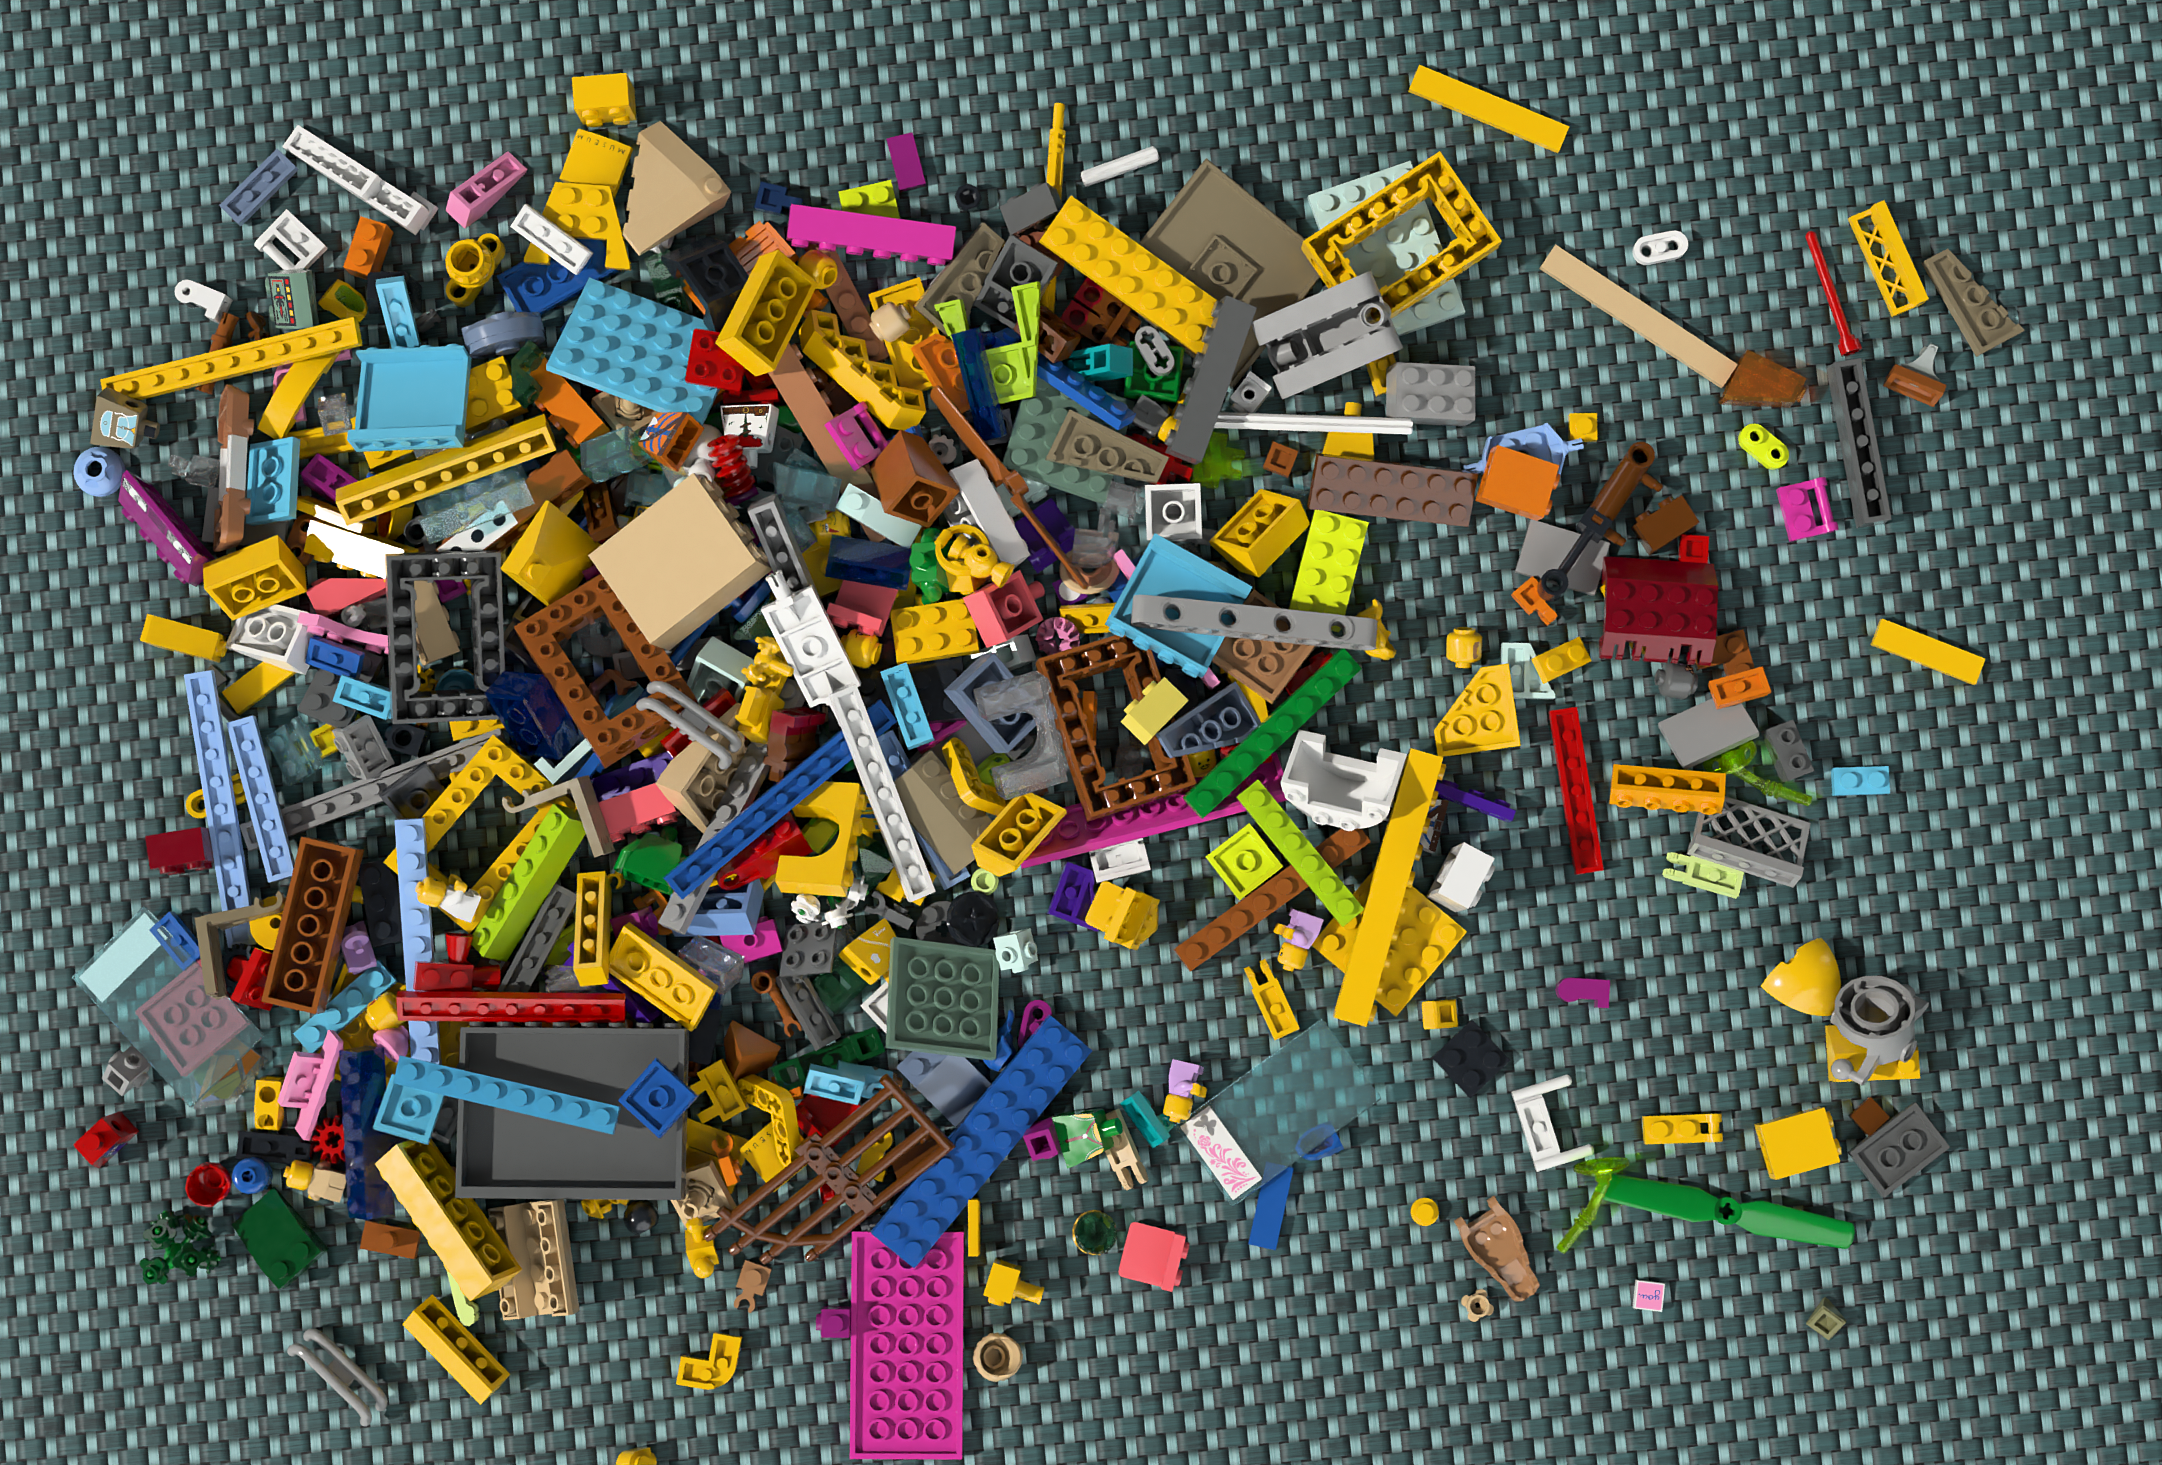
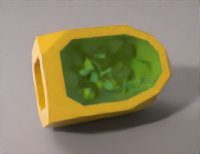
M339 279L329 287L318 302L324 310L332 312L340 319L355 317L358 319V322H361L366 316L368 309L363 296L348 283Z

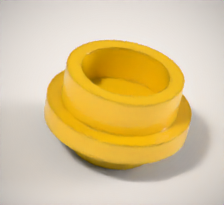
M1419 1198L1412 1204L1410 1213L1412 1219L1417 1224L1428 1226L1437 1220L1439 1209L1433 1200Z

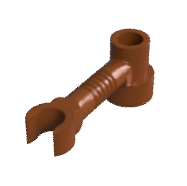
M774 969L760 970L751 979L752 988L760 994L769 993L783 1018L786 1035L789 1037L794 1035L791 1023L796 1024L799 1031H802V1026L795 1014L792 1013L776 984L778 973Z

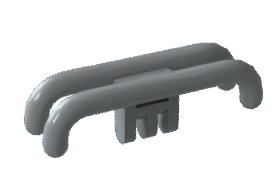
M653 681L647 685L648 693L661 692L685 709L678 714L659 700L648 697L637 701V709L640 711L651 709L671 722V727L674 729L678 727L681 734L689 735V740L692 742L696 740L720 758L719 768L727 769L732 763L730 753L704 732L709 725L730 741L728 749L732 753L739 751L742 746L740 736L724 722L669 683Z
M308 1329L303 1334L304 1340L307 1342L314 1340L334 1360L327 1366L309 1348L300 1343L290 1345L287 1349L288 1355L300 1356L358 1412L361 1417L360 1424L368 1426L372 1420L371 1411L349 1386L355 1379L375 1399V1408L378 1411H384L387 1407L388 1401L385 1393L327 1335L318 1329Z

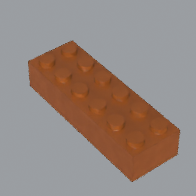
M301 837L262 1002L312 1014L325 1013L364 849L313 837Z

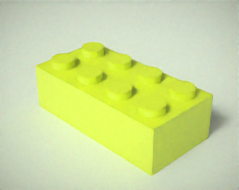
M1323 510L1314 511L1288 609L1345 615L1369 522ZM1331 626V631L1339 632L1341 630L1338 626Z

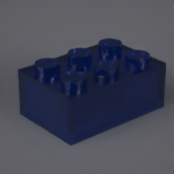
M503 671L484 693L523 756L562 759L580 738L573 722L564 711L561 701L556 697L548 679L543 674Z

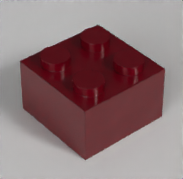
M197 827L145 836L149 867L152 870H159L160 874H168V876L184 874L185 868L187 870L195 869V871L212 869L214 858L208 828Z

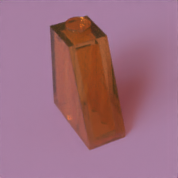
M1747 349L1741 355L1738 365L1718 403L1732 406L1789 408L1795 401L1799 403L1802 400L1807 389L1803 386L1807 378Z

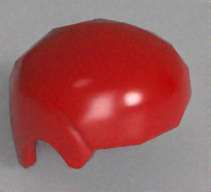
M205 1162L198 1165L189 1174L185 1190L188 1198L196 1205L213 1207L231 1191L232 1177L229 1171L221 1164Z

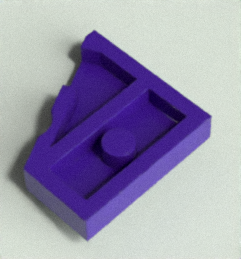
M1065 862L1047 914L1098 932L1099 929L1088 925L1085 921L1095 898L1093 871L1070 862Z

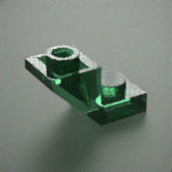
M668 250L644 258L658 303L681 312L689 311L680 278L674 280L661 261V256L671 251Z
M528 340L511 360L512 396L524 409L538 399L543 389L529 374L541 365L542 359L546 355L531 340Z

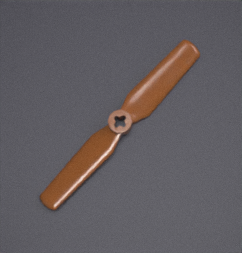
M934 386L930 392L932 401L975 459H978L981 466L986 469L988 477L997 488L1004 484L1005 488L1013 496L1010 498L1012 503L1027 517L1082 589H1088V582L1027 503L1023 495L1029 492V488L1021 475L1014 469L1009 472L940 386Z

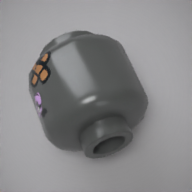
M1667 662L1662 669L1657 670L1654 682L1655 685H1658L1661 695L1685 700L1690 694L1693 695L1695 693L1698 675L1694 673L1690 665Z

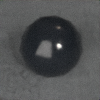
M647 1200L634 1201L627 1206L624 1212V1224L633 1234H641L658 1224V1210L653 1203Z

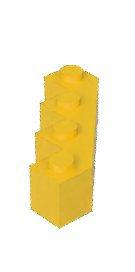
M811 309L799 329L802 352L858 402L864 401L868 406L867 410L886 427L905 431L912 426H917L926 413L923 392L897 386L894 365L869 361L865 340L840 335L836 314Z

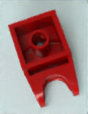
M791 811L787 812L723 866L716 878L719 887L724 890H733L761 877L767 879L777 873L780 855L804 857L813 852ZM732 874H737V876L733 880L728 882L724 881L725 878H727L728 876Z

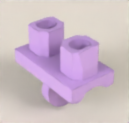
M364 921L346 926L341 949L348 972L357 975L364 973L368 968L376 967L377 962Z

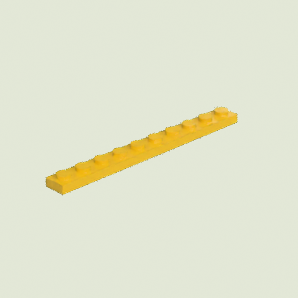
M350 317L100 379L102 391L107 387L133 399L142 400L362 346L359 322L357 318Z

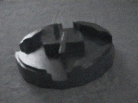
M965 892L960 894L951 902L947 911L946 923L949 932L956 942L964 946L977 947L987 944L996 935L999 928L998 909L994 901L982 892Z

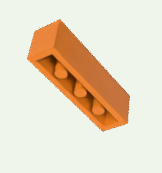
M535 349L513 369L519 377L515 382L525 393L531 390L535 395L532 401L542 412L548 409L552 414L548 419L558 430L564 427L569 433L565 438L575 449L581 446L588 453L611 433L610 429L562 376L546 370L548 360L538 349Z

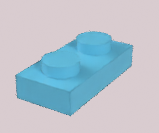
M1889 766L1831 768L1832 796L1890 794Z

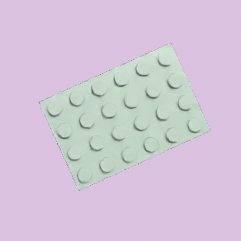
M1411 161L1308 195V201L1318 229L1321 230L1412 170ZM1423 200L1342 255L1345 259L1348 258L1350 260V267L1357 276L1371 271L1380 290L1385 285L1387 287L1402 278L1404 272L1407 270L1411 272L1425 263L1427 257L1430 255L1434 257L1443 249L1426 202ZM1451 279L1391 319L1398 337L1465 313L1454 279Z

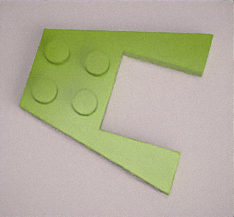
M1040 282L1011 287L1022 342L984 351H973L963 299L934 305L944 322L943 326L947 335L951 337L957 350L956 354L959 361H962L968 374L966 376L981 408L1036 397Z

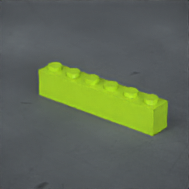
M554 803L472 934L474 937L471 945L483 957L507 962L586 834L576 809Z

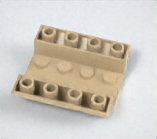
M564 1199L534 1201L488 1209V1221L523 1269L499 1289L500 1309L503 1314V1320L522 1319L544 1314H552V1317L566 1316L580 1311Z

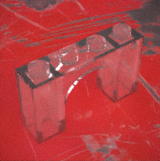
M1033 671L973 689L979 716L983 719L991 721L1014 713L1025 712L1032 715L1037 725L1035 745L1026 756L1019 760L991 768L997 795L1005 800H1009L1068 781L1066 772L1069 770L1065 756H1062L1060 748L1063 745V739L1060 731L1056 729L1055 719H1057V713L1054 705L1050 702L1049 693H1051V685L1047 677L1037 671Z

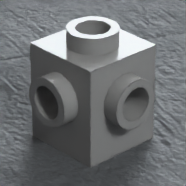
M131 1045L124 1052L119 1050L110 1058L102 1079L121 1096H124L133 1087L140 1088L149 1079L147 1073L152 1063L144 1053L139 1052Z

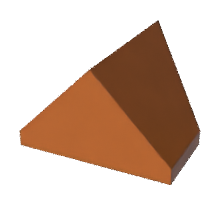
M733 1020L724 1037L726 1064L736 1083L741 1078L751 1074L755 1075L771 1067L781 1048Z

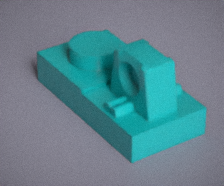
M1139 1090L1120 1103L1152 1149L1171 1137L1168 1132L1175 1124L1169 1121L1170 1117L1164 1115V1113L1156 1116L1149 1100Z

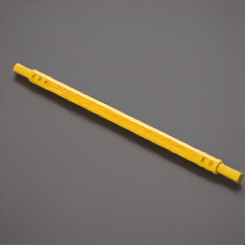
M1054 103L1053 128L1050 129L1047 183L1057 189L1061 200L1066 131L1063 130L1065 104ZM1057 276L1050 280L1051 283L1048 285L1040 301V304L1045 305L1053 313L1055 310Z

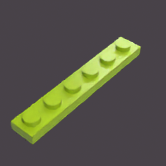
M1258 779L1236 796L1341 927H1344L1364 910Z

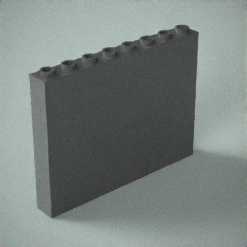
M469 1022V1027H460L459 1069L620 1106L621 1109L615 1133L612 1135L458 1099L455 1198L684 1200L686 1195L687 1110L665 1135L659 1139L618 1100L655 1058L663 1062L688 1085L689 1030L682 1029V1023H665V1029H654V1023H637V1028H626V1023H609V1028H598V1023H581V1028H570V1023L553 1022V1028H542V1022H525V1028H514V1022H497V1027H486V1022Z

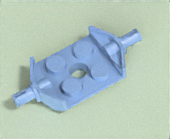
M1548 423L1537 427L1488 437L1483 449L1482 459L1477 463L1464 465L1463 468L1464 470L1476 471L1483 475L1490 449L1500 445L1518 452L1524 451L1530 456L1559 465L1557 473L1561 475L1565 456L1568 452L1584 449L1583 444H1580L1583 441L1579 438L1565 442Z

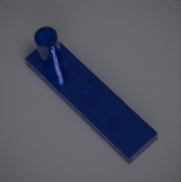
M980 327L951 334L977 433L984 441L1007 435L985 351L986 348L995 345L996 337L991 331L981 332Z

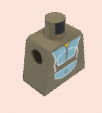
M106 387L97 395L90 444L130 449L136 448L144 436L153 439L158 437L160 423L146 420L148 406L145 403Z

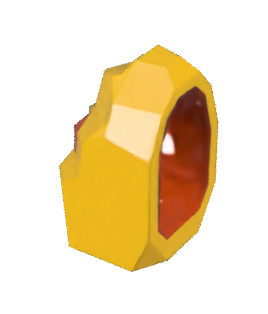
M412 502L377 515L378 536L394 541L403 534L406 524L413 518L415 503Z

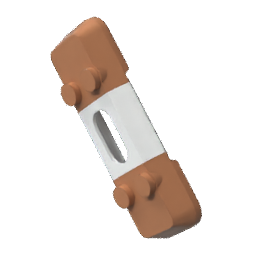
M233 385L225 386L219 403L218 442L223 445L220 446L218 492L220 508L214 511L213 550L215 552L238 547L243 538L245 517L249 515L251 506L250 498H245L247 443L249 435H253L254 420L248 419L249 394Z

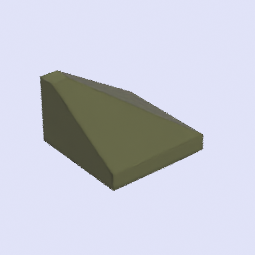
M1824 1297L1806 1324L1827 1340H1830L1846 1323V1319L1830 1300Z

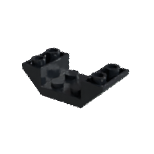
M707 236L662 255L661 261L674 280L684 277L706 310L703 322L708 330L721 333L749 275L725 241Z

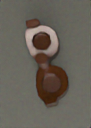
M254 311L245 314L249 324L254 329L248 333L250 338L255 336V341L271 337L263 329L266 321L262 315Z

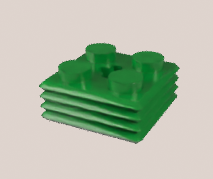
M1131 341L1129 348H1133V376L1126 377L1124 397L1140 399L1143 394L1152 401L1176 404L1179 398L1184 348L1167 345L1174 358V367L1168 375H1157L1156 378H1151V375L1146 373V371H1151L1138 351L1135 341ZM1147 343L1151 350H1153L1154 346L1152 343ZM1158 353L1154 354L1157 358L1155 366H1161L1163 369H1166V364L1169 360L1167 358L1161 359Z

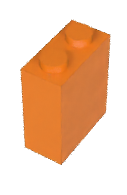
M1496 445L1490 449L1475 501L1538 521L1544 518L1545 515L1548 516L1553 503L1550 500L1552 489L1555 490L1560 480V474L1557 473L1559 465Z

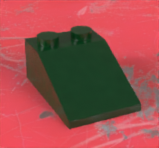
M276 1187L268 1191L232 1224L260 1269L279 1290L288 1287L329 1250Z

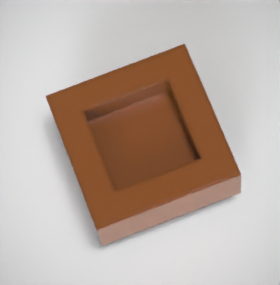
M1273 441L1263 469L1288 478L1298 451Z

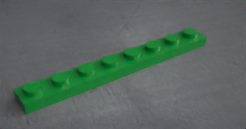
M1341 648L1182 798L1203 819L1362 668L1345 649Z

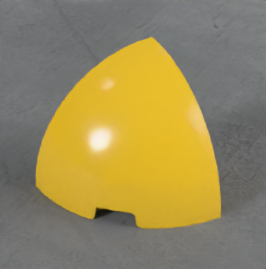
M1817 938L1799 947L1794 958H1791L1787 963L1780 962L1768 975L1761 987L1772 997L1797 1011L1816 1016H1831L1835 1009V999L1841 989L1840 973L1831 949L1822 938Z

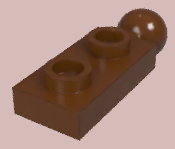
M820 367L811 369L818 380L813 384L816 389L824 390L832 403L828 407L835 414L841 415L860 403L835 380L830 383L828 381V374ZM867 410L872 419H874L875 416L869 410ZM858 416L854 417V419L863 431L865 429V426L863 425Z

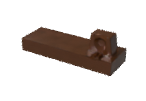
M602 473L592 478L593 482L583 489L582 496L589 535L594 543L602 539L606 542L619 532L609 479L605 473Z

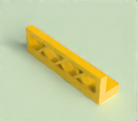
M1885 200L1874 204L1866 211L1849 217L1848 221L1891 316L1894 317L1925 303L1929 298ZM1870 216L1874 224L1872 234L1862 231L1858 221ZM1873 241L1883 244L1885 248L1883 258L1872 255L1870 247ZM1884 265L1894 269L1896 273L1894 283L1883 279L1881 272ZM1895 290L1904 293L1909 304L1896 308L1892 299Z

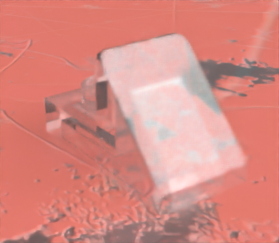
M546 964L540 972L545 980L547 993H593L597 989L595 985L580 986L573 966Z

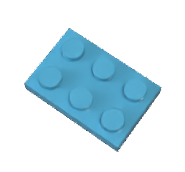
M288 437L250 444L247 498H250L251 506L249 515H246V524L256 526L296 519L300 439Z

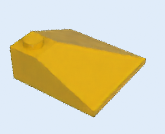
M546 500L500 569L544 605L548 606L578 587L584 577L582 571L593 564L588 555L601 546L599 542L594 543L587 532L550 501Z

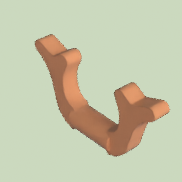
M607 669L594 682L590 683L588 689L604 712L605 709L599 702L600 690L611 680H614L617 685L618 695L624 696L627 694L628 689L636 687L637 683L626 680L617 670Z

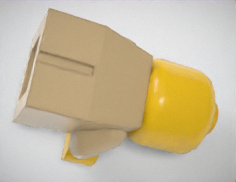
M320 1158V1163L315 1167L310 1163L294 1160L290 1167L286 1166L283 1177L287 1178L286 1185L288 1187L302 1191L307 1189L309 1199L319 1201L322 1197L340 1203L347 1182L348 1172L331 1168V1159L322 1160Z

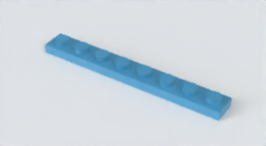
M399 1056L393 1080L394 1084L612 1135L615 1133L621 1109L620 1106L406 1056Z

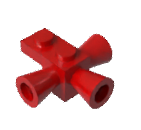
M446 933L448 959H439V962L415 961L413 989L416 991L471 992V988L474 986L497 992L500 985V966L497 964L473 968L474 965L467 960L474 935Z

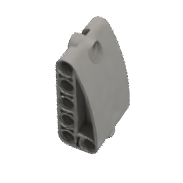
M1371 271L1251 323L1259 346L1263 344L1267 346L1269 359L1277 370V375L1273 376V379L1282 399L1403 349L1391 320V309L1383 301ZM1372 307L1380 311L1381 318L1379 321L1372 319L1370 314Z

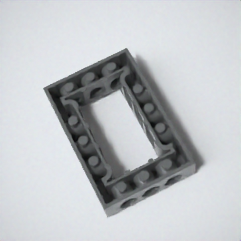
M498 550L384 553L392 723L507 719L502 574L500 569L501 552ZM462 579H470L474 689L418 691L420 688V678L417 669L419 650L417 649L416 642L418 622L415 615L417 594L414 589V581L433 583V580H455L456 582H462Z

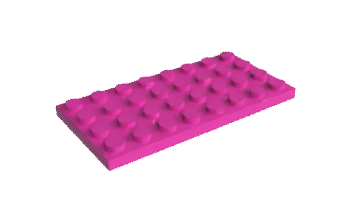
M852 1231L850 1459L963 1458L964 1231H945L915 1269L872 1235L871 1232Z

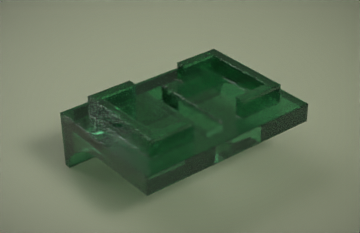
M839 956L833 961L831 973H821L811 982L819 998L837 1015L868 985ZM835 970L851 986L849 990L832 975Z

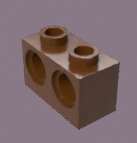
M1041 303L1038 351L1052 363L1069 359L1082 336ZM1017 322L1013 330L1020 335L1019 325Z

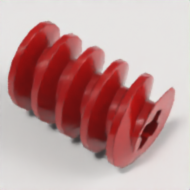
M735 434L718 437L707 444L708 447H714L708 453V456L718 458L712 463V466L722 468L716 473V477L726 478L719 483L720 487L730 488L724 492V497L741 495L749 491L755 482L754 476L750 474L751 468L746 464L748 460L742 454L744 451L743 447L738 444L740 441L739 437Z

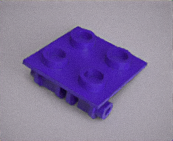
M1052 498L1033 510L1034 514L1065 554L1083 543L1078 537L1075 528L1069 524ZM1026 516L1014 523L1020 537L1027 544L1028 552L1030 553L1027 559L1037 573L1058 560V557Z

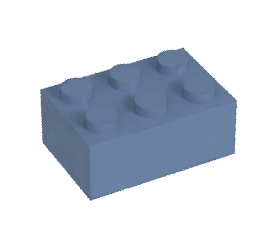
M995 653L982 654L944 690L995 753H1008L1046 717L1045 713Z

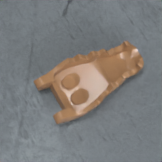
M1492 1196L1486 1200L1491 1210L1469 1224H1466L1462 1217L1454 1220V1223L1457 1226L1464 1246L1473 1259L1483 1266L1504 1287L1512 1300L1516 1302L1523 1301L1535 1294L1540 1284L1529 1266L1528 1255L1523 1246V1239L1519 1228L1508 1212L1499 1204L1496 1197Z

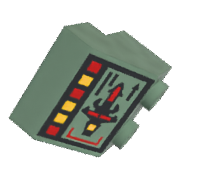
M300 268L276 270L268 273V278L265 279L267 294H271L272 305L269 306V315L271 321H275V328L303 329L319 325L312 270Z

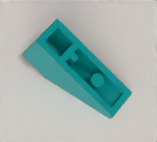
M1106 344L1073 351L1069 359L1061 361L1063 365L1072 371L1083 375L1087 381L1113 380L1133 376V348Z

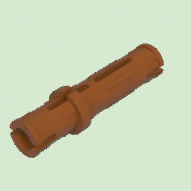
M222 312L215 335L212 334L210 339L212 344L209 352L232 347L233 341L231 339L240 319L239 317ZM216 382L196 386L195 389L212 395Z

